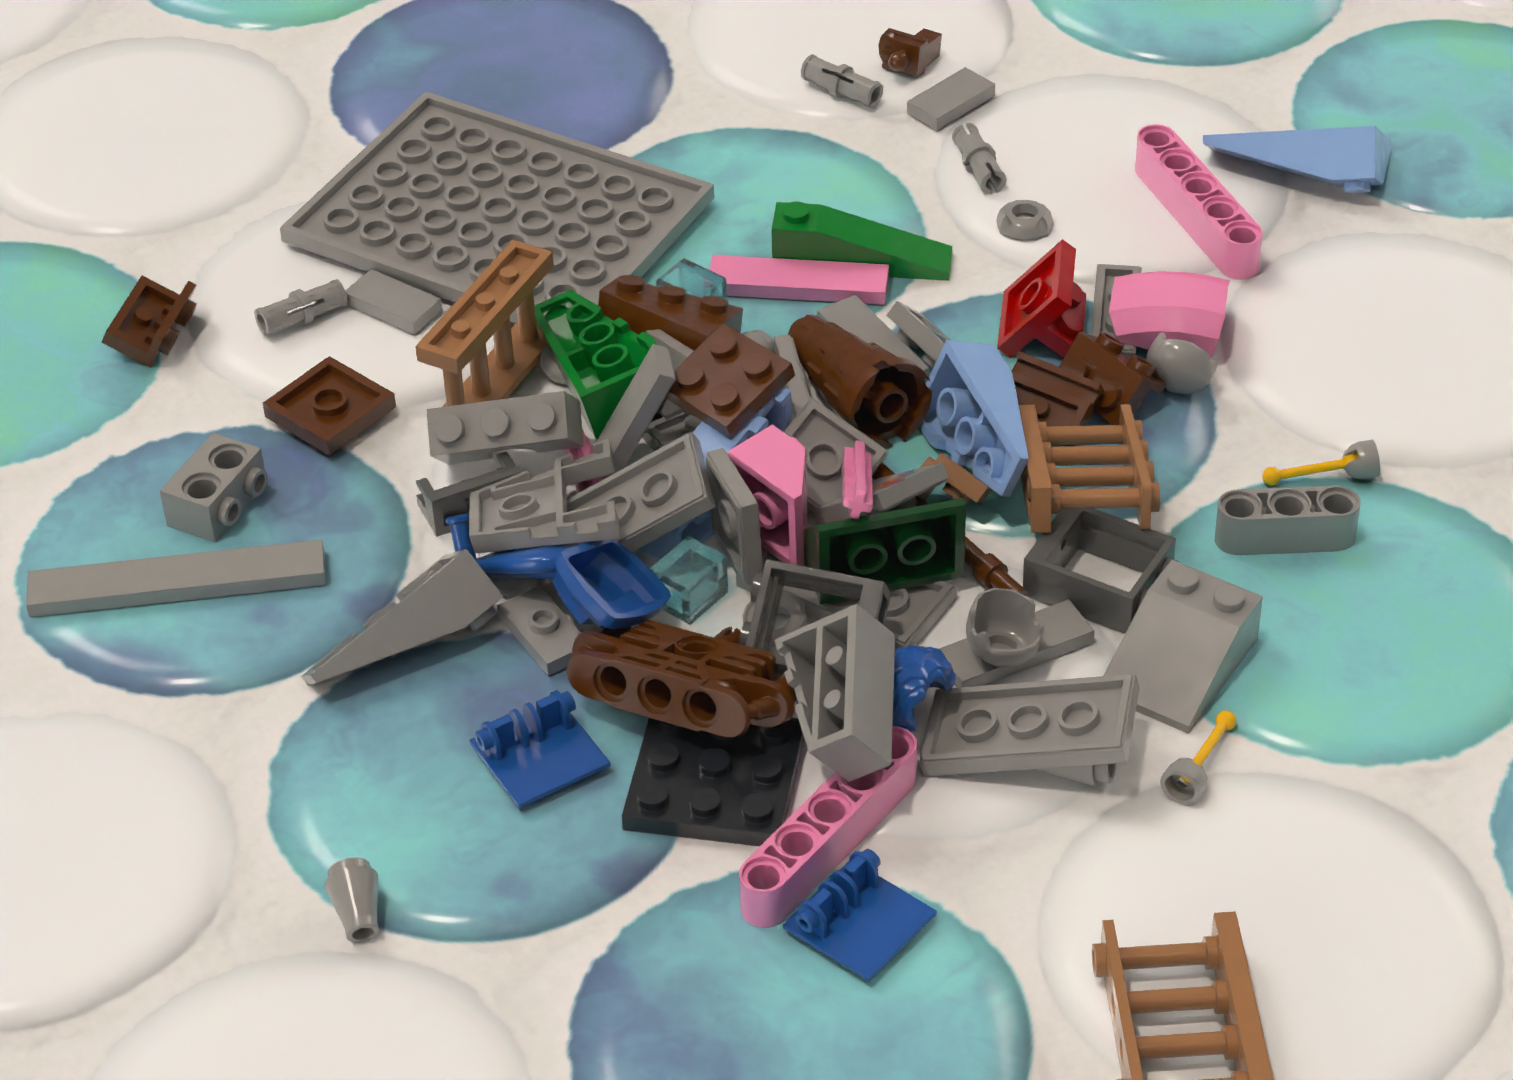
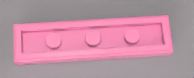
M712 255L707 279V295L838 302L856 295L864 304L885 305L889 265Z

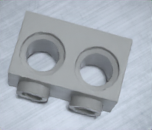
M212 433L160 490L167 526L216 542L229 527L237 522L244 509L255 497L262 494L267 485V472L265 471L261 448Z

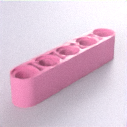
M1159 124L1147 125L1141 128L1137 135L1135 162L1137 176L1221 273L1237 280L1254 277L1259 272L1263 235L1261 227L1174 130Z
M892 726V760L890 766L847 782L834 772L743 863L739 871L740 911L744 920L753 926L761 928L773 927L784 921L907 796L916 784L917 740L914 734L902 727Z

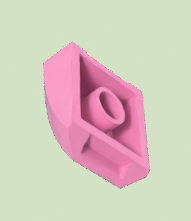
M1166 271L1134 273L1114 277L1109 314L1115 335L1121 342L1149 350L1158 334L1164 333L1166 339H1179L1194 343L1206 351L1211 358L1218 343L1226 316L1225 309L1230 280L1204 274Z

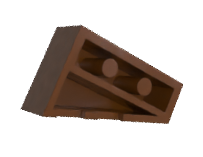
M634 275L619 276L599 291L598 306L601 307L603 314L613 320L617 318L623 319L628 322L630 330L637 334H641L643 331L646 333L647 330L660 329L693 351L723 323L741 333L743 308L729 305L728 301L721 297L705 296L701 298L686 294L685 289L672 285L657 287L644 283V279Z

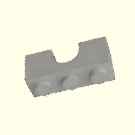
M565 391L427 409L430 456L446 464L493 459L492 452L501 450L529 449L541 453L584 447L580 400Z

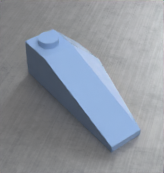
M1376 126L1203 135V144L1212 151L1338 187H1344V192L1366 193L1370 192V185H1383L1391 150V141Z
M946 340L929 376L930 381L927 380L926 386L932 390V399L928 413L919 428L930 445L936 449L946 450L951 454L950 459L959 465H966L971 468L974 477L1000 496L1010 497L1029 459L1013 373L993 344Z

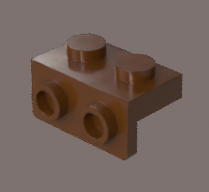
M142 275L106 330L101 343L151 368L160 352L168 356L180 334V331L175 329L177 324L186 327L192 317L197 303L191 301V297L197 285L188 281L179 295Z
M1079 332L1059 367L1102 385L1104 393L1102 397H1098L1094 405V411L1109 423L1119 425L1120 404H1130L1134 414L1148 389L1160 393L1163 392L1166 384L1154 376L1157 368L1136 355H1132L1131 358L1122 352L1125 345L1121 341L1105 332H1100L1098 337Z

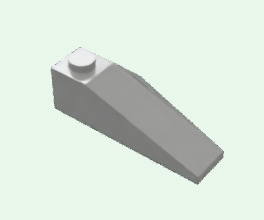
M467 549L446 554L396 594L400 600L398 604L394 601L375 612L365 621L363 627L366 630L359 635L355 632L348 636L301 677L307 684L319 683L461 630L468 625L472 630H475L496 614L493 605L504 596Z

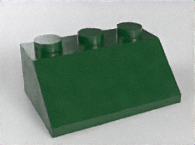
M964 498L805 528V566L883 581L890 591L964 578L965 500ZM815 592L820 604L851 599Z

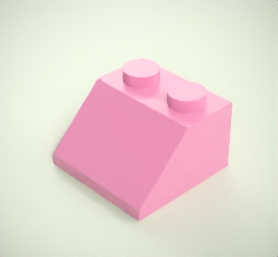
M770 425L729 450L728 456L758 502L761 547L784 563L805 566L804 529L808 525L807 456L805 447L796 438L790 437L774 425Z

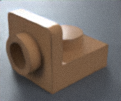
M940 453L936 460L929 457L922 464L921 467L943 462L949 478L946 479L947 483L942 490L954 499L964 498L966 505L970 499L982 505L992 491L991 488L974 477V475L942 453ZM934 488L918 495V497L926 500Z

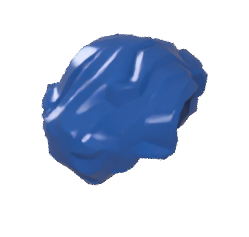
M914 645L895 649L892 726L902 727L910 732H914L918 729L914 716V706L924 700L928 688H940L947 690L949 693L952 691V687L956 683V676L951 663L947 660L942 650Z

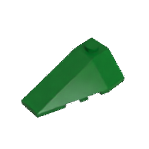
M799 201L789 203L776 202L771 229L772 258L889 265L890 278L949 281L952 260V246L821 204H807Z
M569 290L535 305L536 324L572 396L580 400L581 413L595 439L598 440L652 344H658L651 335L644 331L641 334L630 330L628 322L621 318L613 320L603 314L600 306Z

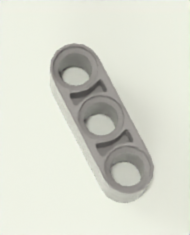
M1344 486L1231 490L1222 494L1218 499L1214 541L1219 549L1231 555L1346 550L1354 544L1356 539L1361 499L1356 492Z

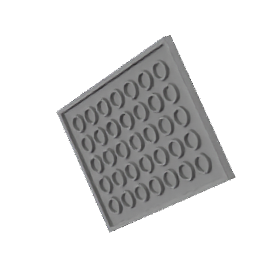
M425 91L280 227L281 240L284 243L367 272L370 269H374L424 292L452 302H456L510 241L514 239L553 252V268L533 289L535 305L569 290L598 305L600 289L619 276L634 275L642 278L715 198L714 184ZM517 309L510 315V322L512 323L518 321Z

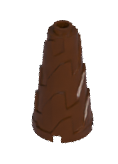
M807 314L791 325L788 335L791 338L793 337L803 369L808 373L811 382L825 397L837 416L883 448L893 446L887 440L899 436L905 441L919 428L930 408L932 390L925 384V379L930 381L929 377L917 364L908 358L897 357L874 342L867 343L835 323L826 322L816 315Z

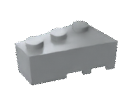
M854 604L774 639L777 651L784 655L788 670L784 672L787 684L793 687L796 693L798 704L795 705V710L809 753L847 782L890 766L892 760L895 634L861 606Z

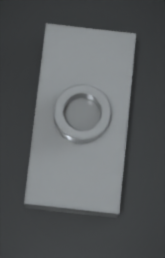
M541 586L497 605L498 618L547 676L568 667V662L573 655L574 640L581 632Z

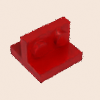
M1062 239L1003 291L997 349L1010 358L1034 338L1064 358L1078 333L1084 330L1086 293L1073 281L1076 248Z

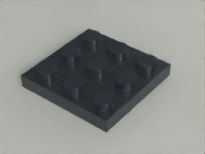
M792 717L789 722L775 727H761L750 724L745 734L736 737H723L702 730L697 732L649 718L622 813L623 830L760 847L787 818L805 740L799 719Z

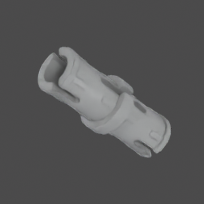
M813 54L809 55L802 64L801 77L804 80L828 88L830 94L838 98L847 96L873 108L882 97L883 85L881 82L873 81L855 73L851 66L846 64L837 66Z
M966 123L970 134H967L962 124L954 130L952 139L962 154L963 166L969 173L974 174L984 193L992 194V189L988 182H991L996 193L1000 192L1005 187L1007 178L996 162L995 150L989 143L984 142L978 128L974 124Z
M336 279L305 292L301 289L292 291L286 299L255 309L254 315L259 330L266 336L296 323L303 326L313 322L315 316L338 307L346 306L348 299L342 283ZM308 305V306H306V307L299 308V309H296V310H294V311H292V312H290V313H287L288 311L293 310V309H295V308Z

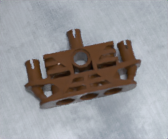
M646 619L639 626L637 625L633 628L609 629L605 627L600 632L583 631L574 640L573 655L567 667L568 680L571 686L579 694L587 698L610 704V707L697 732L702 730L723 737H736L745 734L750 724L761 727H775L785 724L793 717L794 705L798 704L795 690L787 684L785 674L775 680V655L770 652L740 645L741 630L736 628L732 632V627H727L715 635V637Z

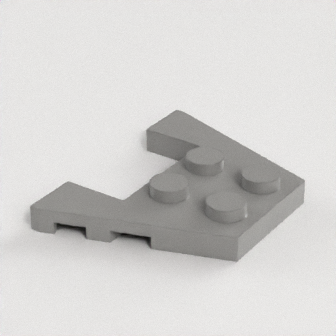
M607 438L593 443L594 453L574 460L571 453L554 459V469L532 478L526 470L471 492L469 538L474 553L500 552L510 549L620 538L619 517L614 500L567 512V485L615 473L614 453L610 439Z

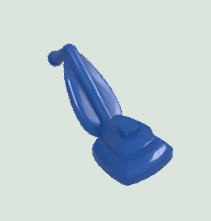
M469 514L446 518V523L450 525L455 552L467 549L489 578L553 579V584L563 603L580 624L595 623L599 628L606 627L609 629L635 626L658 614L671 597L670 591L663 582L638 557L614 539L583 542L581 544L570 543L503 550L476 559V554L469 538Z

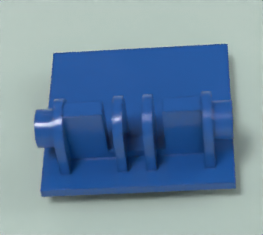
M555 690L551 692L549 696L536 701V709L530 702L524 704L523 716L517 709H513L503 717L491 722L486 721L481 724L482 729L475 732V737L469 740L471 746L518 808L611 766V762L571 714V711L576 710V704L569 691L560 693Z
M865 849L863 852L855 851L840 870L834 871L829 876V880L822 882L819 885L818 891L809 900L803 901L798 906V910L783 924V929L870 982L937 915V910L878 876V867L881 864L880 858L874 851Z

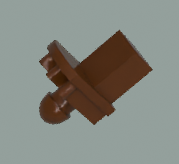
M888 28L881 35L878 44L879 55L883 62L882 68H889L915 77L924 74L925 67L940 56L942 33L923 28L917 34L912 35Z

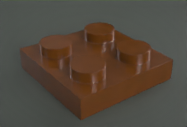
M723 323L674 370L676 380L665 398L731 439L795 376L792 363Z
M331 356L325 358L262 403L266 418L329 456L396 408L395 394Z

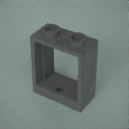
M1094 508L1061 509L1060 514H1057L1051 522V532L1043 533L1024 558L1023 588L1028 591V597L1051 606L1069 599L1085 619L1126 633L1148 589L1171 560L1177 561L1174 559L1176 538L1151 529H1140L1138 524ZM1080 549L1140 571L1143 574L1131 591L1127 592L1065 569V567L1077 550Z
M766 559L763 574L756 573L752 583L751 602L756 604L751 622L745 621L743 624L739 644L766 652L769 651L784 586L859 600L858 605L883 625L887 615L891 592L883 581ZM774 654L776 657L775 672L784 674L788 670L783 655Z

